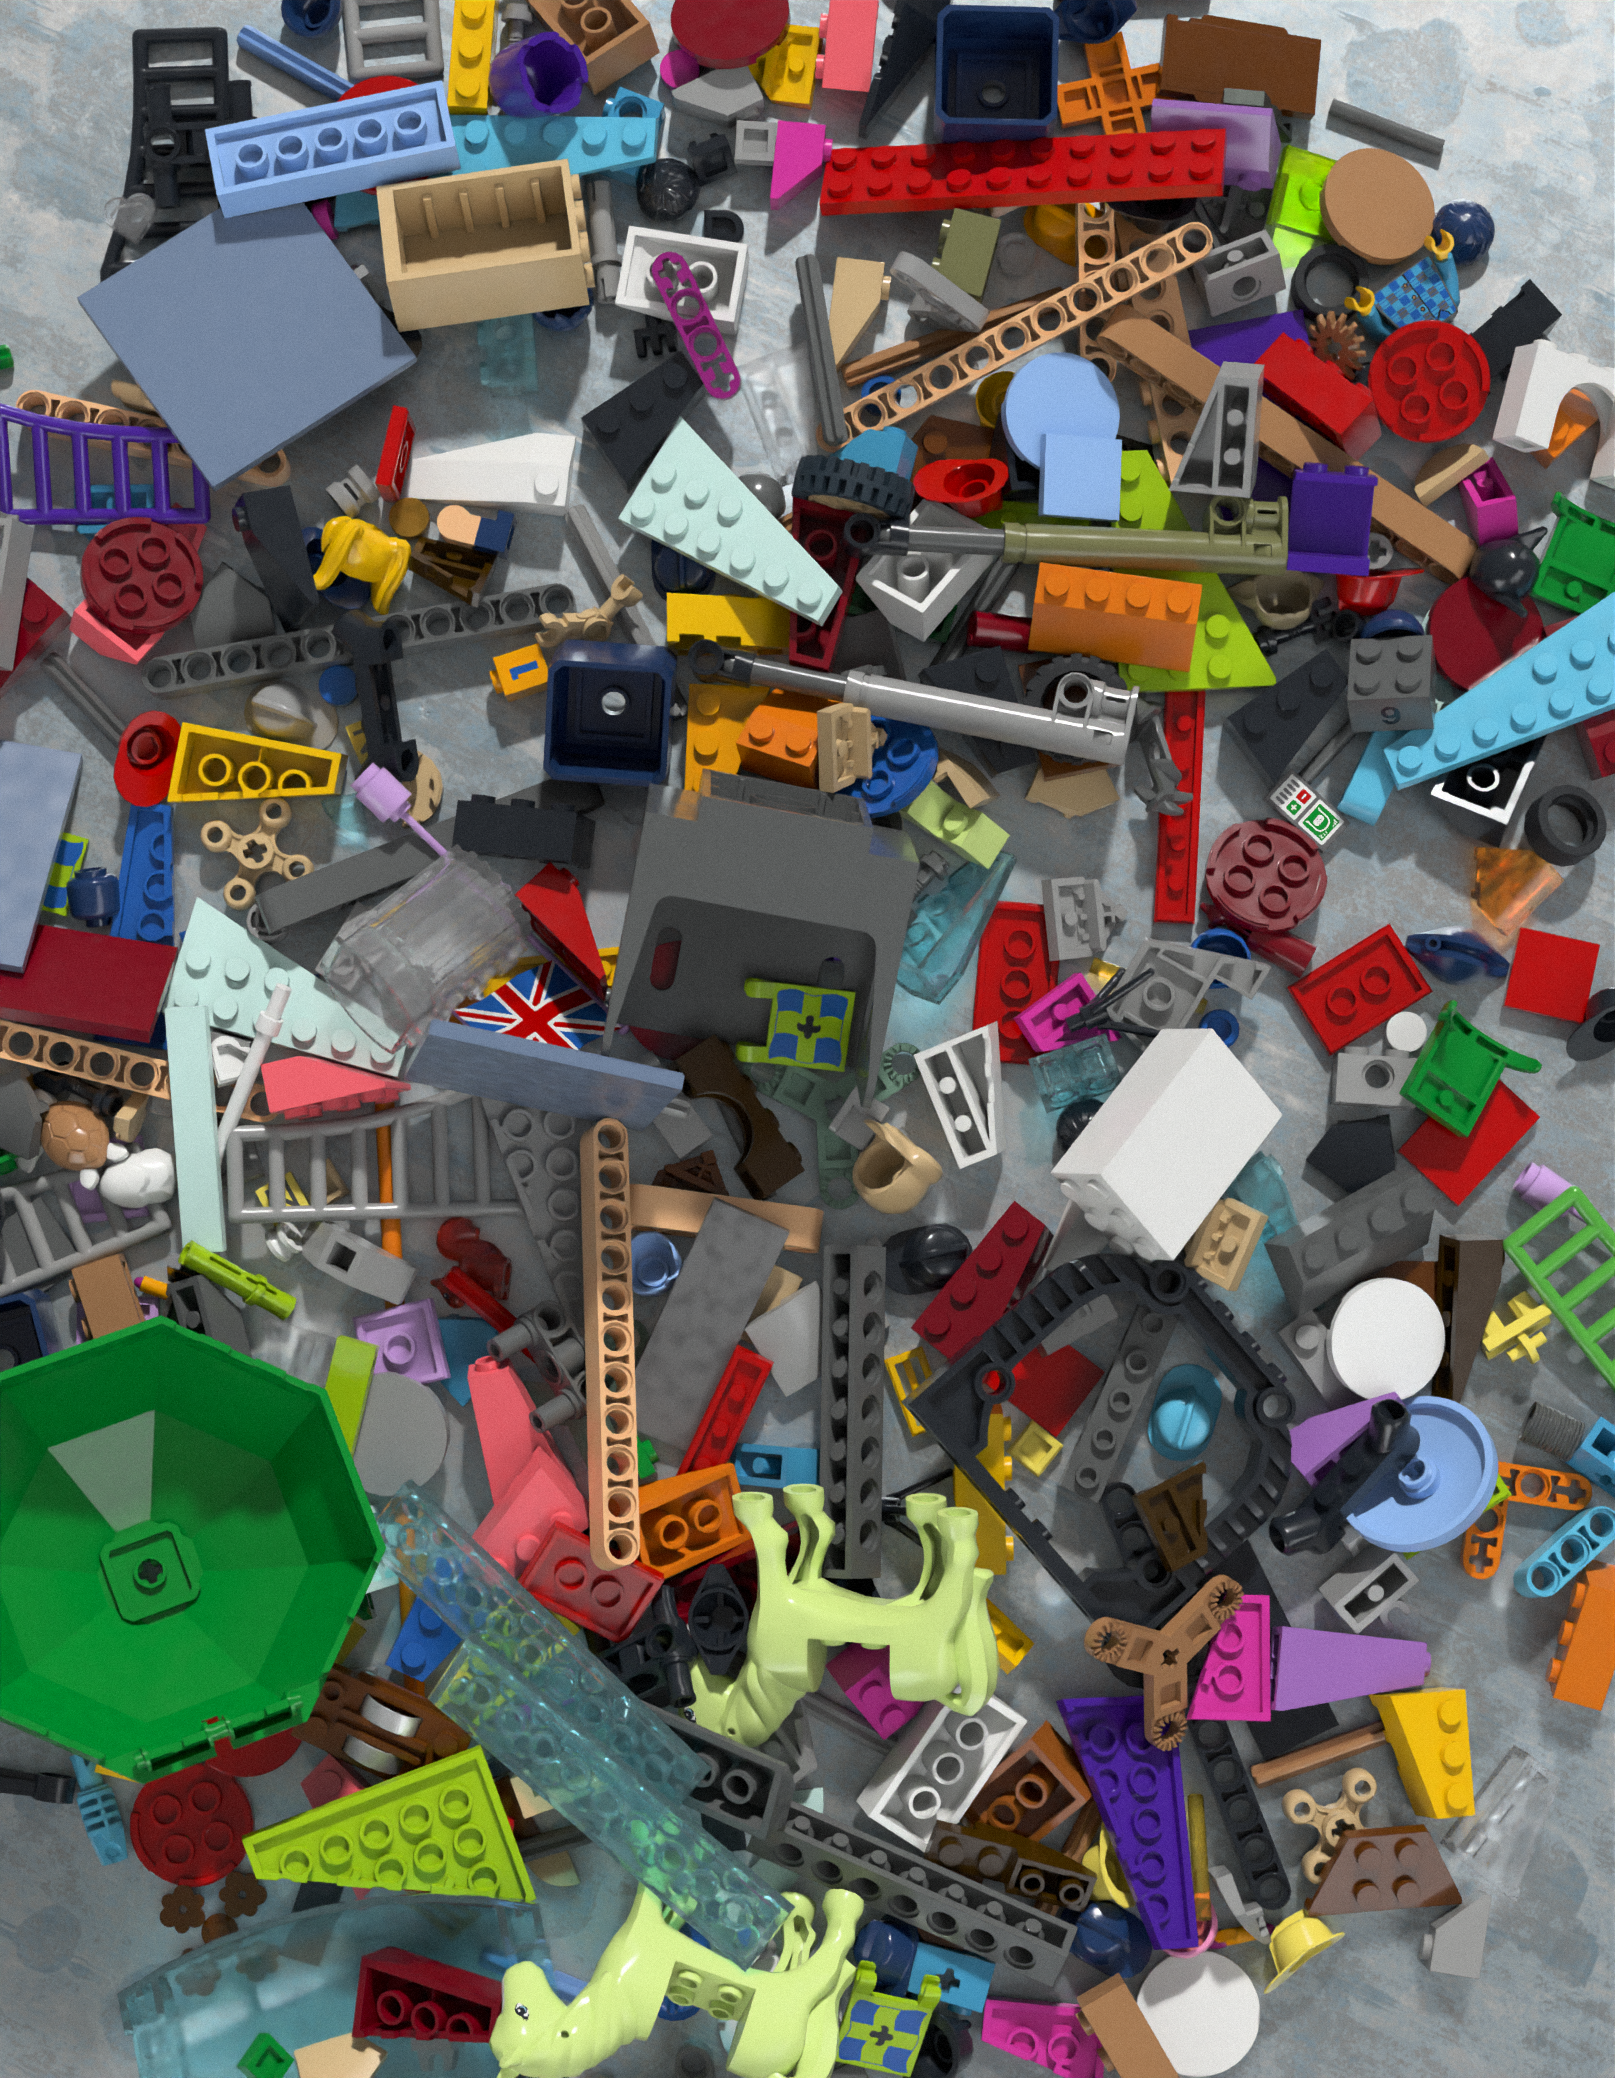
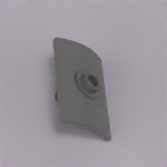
M879 609L846 619L832 669L833 674L848 676L850 670L864 672L868 676L874 674L907 681L894 626Z

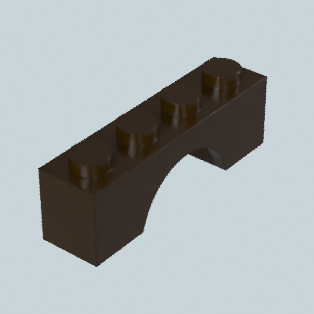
M714 1034L668 1064L666 1068L685 1075L681 1090L685 1096L691 1100L711 1099L720 1102L737 1117L743 1132V1149L733 1169L754 1200H761L805 1171L801 1165L802 1156L795 1145L791 1142H786L778 1130L780 1124L775 1114L769 1108H764L756 1097L757 1089L753 1081L746 1074H741L733 1062L735 1056L730 1046L724 1040H719Z

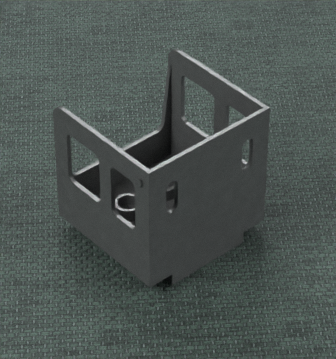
M705 768L702 769L698 792L650 783L612 988H607L605 1004L608 1005L600 1055L609 1057L616 1023L704 1040L715 1034L719 1040H724L727 1044L736 1045L739 1041L766 1045L772 999L747 996L744 992L746 978L753 977L776 982L816 986L821 963L826 958L836 957L844 965L840 989L856 992L845 1066L854 1068L860 1105L862 1108L870 1109L874 1097L920 865L908 832L872 825L865 800L859 797L823 792L816 789ZM674 927L679 930L682 936L674 982L667 989H658L653 986L650 980L657 937L663 928Z

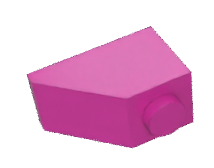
M778 120L770 193V210L781 209L822 176L823 163L831 161L833 139L826 138V125Z
M1490 457L1486 463L1457 484L1468 527L1478 546L1496 540L1509 539L1519 534L1516 497L1494 458Z

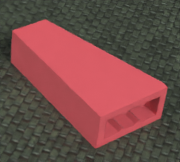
M485 1356L477 1359L475 1364L469 1365L467 1379L493 1504H499L510 1489L513 1479L516 1475L521 1474L539 1445L577 1488L576 1479L549 1430L540 1434L531 1425L529 1413L537 1408L510 1358L497 1362L491 1356Z

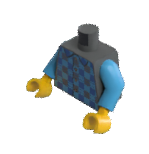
M1440 229L1442 242L1437 247L1431 236L1427 235L1425 237V247L1435 253L1433 259L1428 254L1374 294L1370 289L1356 286V290L1360 293L1361 297L1358 304L1354 298L1346 297L1344 299L1345 307L1358 311L1357 318L1372 340L1382 343L1394 331L1413 322L1438 320L1450 324L1455 319L1460 304L1458 273L1453 254L1451 253L1454 246V238L1450 233Z

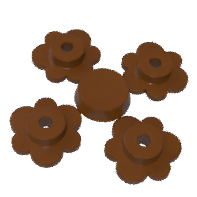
M233 1871L228 1874L225 1879L226 1887L219 1891L220 1900L226 1902L224 1906L226 1914H213L207 1919L204 1910L201 1909L205 1903L204 1897L200 1894H194L193 1889L189 1886L179 1885L174 1889L173 1894L168 1893L162 1897L161 1903L164 1909L160 1913V1922L165 1927L175 1926V1930L180 1934L186 1933L190 1927L197 1928L203 1924L201 1935L204 1943L208 1946L201 1947L197 1951L193 1948H186L182 1952V1959L177 1960L173 1964L172 1974L176 1979L181 1980L180 1986L183 1991L190 1992L195 1989L201 1994L211 1991L214 1986L213 1978H216L221 1971L220 1966L214 1963L215 1954L213 1950L223 1951L233 1945L234 1952L238 1956L234 1963L236 1969L240 1971L245 1970L247 1977L251 1980H260L265 1976L266 1971H273L277 1968L278 1961L275 1956L278 1954L280 1946L276 1939L272 1937L265 1938L262 1932L254 1931L249 1938L241 1937L237 1940L238 1926L233 1918H237L243 1913L248 1917L254 1916L258 1911L257 1906L263 1904L267 1899V1890L264 1886L258 1884L259 1879H256L254 1873H248L244 1876L241 1872ZM240 1891H244L246 1893L245 1898L240 1896ZM181 1906H185L187 1908V1911L185 1913L181 1911ZM254 1951H258L260 1953L259 1958H256L254 1956ZM195 1966L200 1967L201 1971L199 1973L195 1972Z

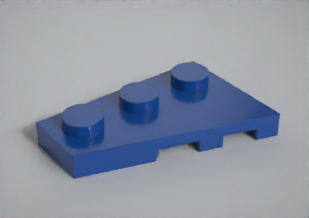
M437 1551L384 1664L423 1682L513 1586L507 1584L491 1595L466 1567L465 1563Z

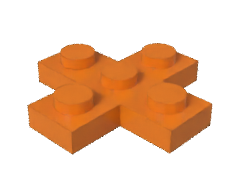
M1121 31L1103 43H1082L1090 78L1058 85L1057 112L1061 129L1100 121L1104 135L1146 133L1141 111L1152 109L1153 99L1178 101V98L1157 95L1159 63L1131 69Z

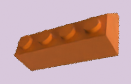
M1040 562L1028 650L1066 656L1080 653L1082 657L1090 658V655L1100 658L1102 661L1189 673L1203 585Z

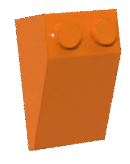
M774 689L752 712L736 742L743 770L786 784L818 790L817 711L842 702Z
M732 1463L638 1486L640 1550L636 1560L664 1573L665 1579L752 1539L750 1532L733 1512L732 1495L741 1493L735 1466ZM610 1498L608 1500V1509L612 1515L618 1517L620 1515L619 1504ZM617 1543L618 1549H619V1551L621 1552V1548H620L619 1544Z

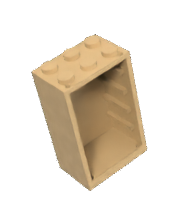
M568 159L376 186L386 282L398 332L590 305L588 288L595 287L592 263H587L591 262L587 231L580 232L587 230L583 200L575 201V199L582 198L579 174L571 175Z

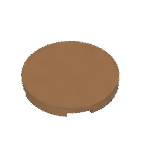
M1364 148L1344 155L1329 170L1319 194L1321 216L1332 238L1339 246L1343 244L1355 254L1366 258L1367 263L1391 265L1408 259L1424 245L1425 237L1427 235L1430 236L1433 229L1432 223L1435 209L1428 185L1409 162L1386 150Z

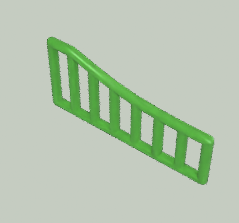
M1570 1186L1503 1241V1250L1615 1392V1358L1611 1361L1597 1344L1600 1339L1615 1328V1306L1587 1329L1572 1311L1615 1276V1232L1583 1191L1577 1186ZM1573 1206L1587 1225L1536 1265L1522 1246ZM1596 1238H1599L1613 1256L1561 1297L1547 1278Z

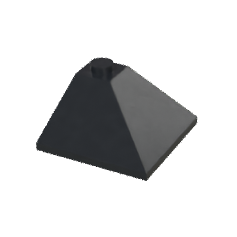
M290 485L242 493L235 503V507L232 508L234 528L237 532L242 533L246 549L285 633L298 631L320 601Z

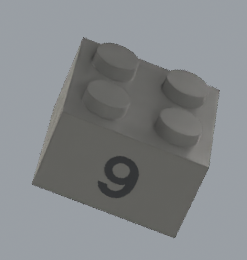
M1432 635L1351 639L1347 705L1352 733L1434 729L1437 669Z

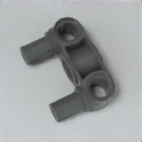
M552 1300L540 1302L534 1308L519 1315L513 1327L487 1342V1350L497 1362H501L520 1350L527 1348L536 1362L541 1376L548 1382L555 1394V1398L529 1413L531 1425L538 1433H544L567 1419L575 1420L587 1416L586 1399L580 1392V1387L586 1390L585 1340L580 1336L561 1304ZM538 1317L546 1322L548 1330L541 1327ZM605 1377V1379H604L605 1385H606V1387L610 1390V1386H609L608 1381H607V1379H606V1377Z

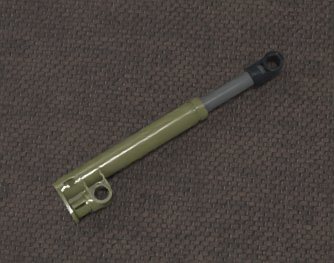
M1215 495L1204 510L1202 532L1030 523L1020 525L1019 523L1003 522L1001 529L909 525V520L875 518L867 513H857L846 522L841 534L840 543L847 555L857 559L865 558L868 555L907 556L908 551L996 555L1000 556L1001 563L1014 564L1022 562V564L1040 565V562L1077 567L1284 576L1288 560V500L1286 496H1279L1276 502L1254 501L1252 497ZM1217 506L1228 508L1233 515V520L1224 521L1220 519L1216 514L1215 508ZM855 528L864 529L869 533L871 541L863 544L857 543L852 539L850 531Z

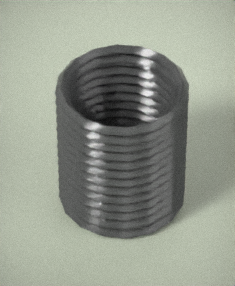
M1536 1401L1529 1409L1522 1423L1519 1441L1528 1443V1445H1532L1536 1449L1539 1448V1450H1543V1452H1547L1551 1456L1554 1455V1457L1568 1462L1573 1457L1582 1440L1585 1423L1573 1418V1416L1569 1417L1568 1414L1566 1415L1558 1411V1409L1554 1410V1408Z

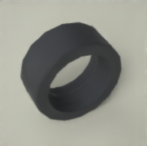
M1324 244L1312 248L1300 259L1291 279V296L1295 307L1298 310L1303 309L1304 317L1317 323V316L1323 314L1326 320L1329 311L1335 312L1336 321L1344 313L1347 315V321L1357 311L1348 309L1344 303L1336 307H1325L1316 303L1307 291V277L1316 265L1324 262H1333L1343 266L1350 273L1353 280V291L1350 297L1354 298L1358 304L1361 297L1360 293L1356 290V286L1369 289V274L1365 263L1357 254L1342 245Z
M1572 785L1555 786L1531 803L1525 814L1524 830L1529 845L1539 857L1553 865L1561 867L1576 865L1598 850L1606 837L1607 822L1603 809L1591 794L1582 788ZM1551 806L1565 807L1575 815L1580 822L1583 832L1582 844L1577 847L1570 846L1555 836L1548 822V809Z

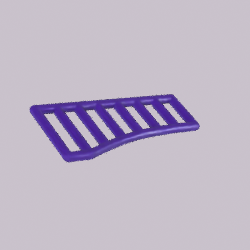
M0 403V511L6 514L19 515V521L26 525H108L114 521L129 517L151 518V521L160 524H206L211 519L210 485L192 462L194 508H171L167 443L179 442L168 427L120 426L78 422L37 414ZM7 421L31 428L36 509H13ZM48 432L71 436L76 509H53ZM88 439L111 441L115 508H92ZM128 442L151 443L155 508H132Z

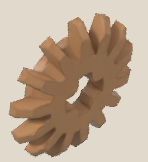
M1334 311L1328 312L1326 320L1323 314L1318 315V327L1314 323L1309 326V330L1315 338L1308 337L1310 346L1317 349L1314 351L1315 356H1319L1320 360L1324 363L1327 360L1332 361L1343 371L1348 379H1354L1355 374L1352 368L1362 371L1364 366L1357 360L1359 357H1366V351L1360 350L1359 344L1365 341L1363 335L1357 337L1354 331L1358 325L1355 322L1350 326L1345 324L1347 315L1344 313L1340 315L1337 321ZM1332 339L1334 343L1339 342L1341 344L1342 350L1338 351V357L1336 353H1330L1328 345L1332 344Z

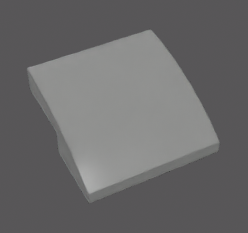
M817 1281L783 1298L779 1306L748 1322L744 1328L759 1354L774 1362L770 1372L785 1397L822 1375L823 1291Z

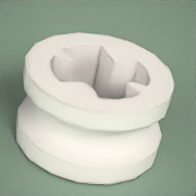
M290 1222L278 1223L276 1229L272 1228L265 1233L267 1246L281 1261L287 1262L293 1258L294 1253L298 1254L302 1251V1235Z

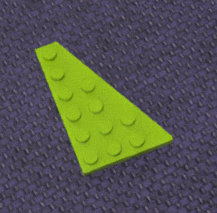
M1147 450L1122 451L1119 521L1109 522V527L1193 531L1171 491H1169ZM1111 568V572L1203 585L1189 673L1116 663L1117 674L1126 682L1127 691H1131L1133 686L1140 687L1139 693L1257 689L1270 688L1276 684L1274 673L1217 573Z
M481 1744L242 1835V1842L256 1879L275 1881L278 1879H289L299 1883H307V1881L336 1883L337 1886L369 1889L383 1887L393 1891H401L402 1889L430 1891L431 1894L463 1897L477 1895L487 1899L501 1897L524 1899L525 1902L537 1899Z

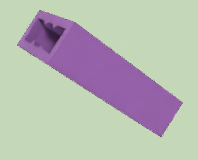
M1286 1626L1272 1627L1270 1646L1271 1710L1285 1711L1424 1685V1677H1428L1431 1669V1655L1429 1652H1426L1427 1643Z

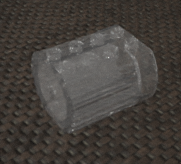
M458 844L334 938L319 965L324 970L323 975L329 988L349 1017L374 1043L392 1055L405 1045L412 1048L418 1044L431 1020L447 1021L453 1016L451 1012L459 1009L458 1005L466 997L470 1001L476 998L489 986L487 983L496 974L500 977L505 975L519 962L517 958L528 949L525 942L533 932L530 924L531 917L529 913L524 912L521 907L523 903L518 897L513 895L511 892L513 889L508 883L505 884L501 880L502 876L497 871L494 872L489 868L490 864L486 860L481 861L477 858L478 854L473 851L468 853L462 850Z

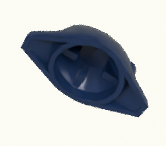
M1063 0L1054 11L1059 16V40L1084 44H1099L1108 41L1137 11L1138 6L1135 0Z
M1459 925L1446 926L1408 935L1404 946L1407 952L1436 978L1444 983L1455 986H1465L1507 977L1510 963L1481 934L1473 929Z

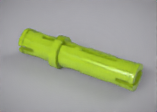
M193 1240L185 1245L179 1256V1264L203 1274L209 1280L242 1297V1302L249 1306L257 1305L281 1320L288 1318L295 1307L296 1297L267 1283L266 1277L246 1272L239 1268V1266L210 1252Z

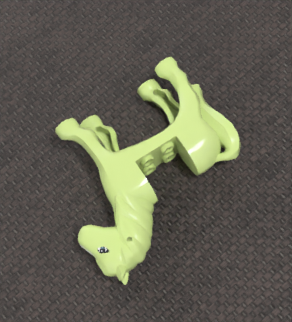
M793 1484L783 1488L784 1505L796 1518L801 1536L800 1552L788 1576L785 1565L786 1548L789 1542L788 1533L772 1517L774 1511L772 1495L752 1491L732 1495L734 1515L750 1532L754 1541L757 1560V1600L751 1615L746 1638L748 1646L747 1655L735 1680L727 1674L711 1675L699 1652L690 1670L696 1702L691 1706L678 1708L679 1717L750 1748L757 1747L766 1742L770 1735L779 1729L786 1717L793 1711L797 1700L803 1698L807 1692L818 1690L825 1670L827 1646H839L846 1642L861 1643V1646L866 1649H882L890 1645V1687L892 1696L896 1700L929 1701L935 1699L954 1712L965 1716H973L989 1702L996 1689L1000 1669L997 1640L989 1618L986 1602L988 1590L993 1582L994 1572L990 1569L975 1567L979 1556L976 1542L979 1522L976 1510L965 1507L947 1508L946 1497L935 1493H916L906 1496V1517L917 1527L923 1546V1572L919 1584L912 1593L897 1599H885L864 1596L839 1587L822 1578L823 1561L827 1549L835 1536V1522L823 1511L825 1500L823 1487L815 1484ZM960 1684L961 1693H952L957 1685Z
M636 1818L629 1824L627 1841L636 1853L639 1862L640 1874L637 1893L626 1922L612 1937L596 1964L590 1982L566 2006L552 1991L543 1970L532 1961L514 1964L506 1970L501 1982L502 2011L496 2020L489 2041L490 2049L501 2067L497 2078H516L519 2074L533 2078L579 2076L584 2070L595 2067L606 2058L614 2055L621 2045L630 2044L634 2039L646 2041L654 2026L664 1995L668 1996L675 2004L681 2006L693 2005L707 2010L714 2018L738 2021L727 2057V2071L745 2078H787L785 2076L792 2070L794 2077L789 2078H831L840 2042L839 2002L845 1989L853 1982L856 1973L855 1966L846 1959V1955L855 1943L856 1924L863 1913L864 1900L856 1893L844 1889H831L825 1893L822 1908L828 1926L820 1948L809 1958L810 1953L818 1943V1936L811 1927L817 1910L816 1902L798 1892L784 1891L778 1894L775 1917L781 1926L782 1952L779 1962L773 1972L746 1967L715 1953L679 1932L683 1925L694 1917L700 1899L693 1884L700 1871V1862L693 1855L684 1851L665 1850L670 1837L668 1829L653 1820ZM664 1893H665V1901H664V1906H663V1908H662V1901H663V1896H664Z

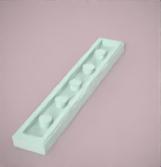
M208 1005L164 1008L182 1247L184 1248L188 1242L190 1243L193 1240L210 1252H224L227 1250L209 1008Z

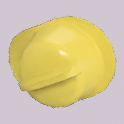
M1102 1821L1100 1840L1092 1845L1082 1859V1865L1097 1874V1880L1089 1899L1096 1902L1114 1899L1120 1906L1132 1908L1136 1903Z
M1304 1908L1282 1920L1275 1927L1271 1935L1272 1942L1269 1946L1278 1975L1269 1983L1263 1993L1268 1994L1277 1988L1311 1957L1343 1938L1345 1932L1333 1934L1317 1916L1308 1917Z

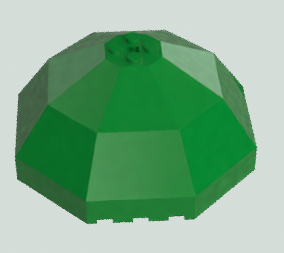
M162 1315L0 1372V1721L140 1784L149 1783L216 1757L214 1741L224 1737L228 1738L234 1750L307 1722L386 1550L327 1390L313 1383L309 1384L287 1374L286 1371L260 1359H253L233 1350L231 1346L202 1333L200 1335L176 1324L175 1321ZM145 1562H150L153 1567H161L162 1573L157 1575L156 1583L150 1584L147 1579L141 1580L138 1574L143 1572V1564ZM212 1718H218L219 1721L208 1725L206 1722Z

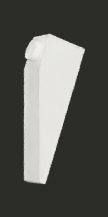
M533 433L413 459L408 498H415L421 502L564 516L569 509L576 437Z

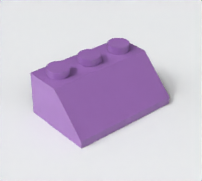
M1153 99L1151 132L1226 128L1227 150L1224 185L1239 186L1247 191H1258L1261 188L1273 189L1281 142L1272 108Z

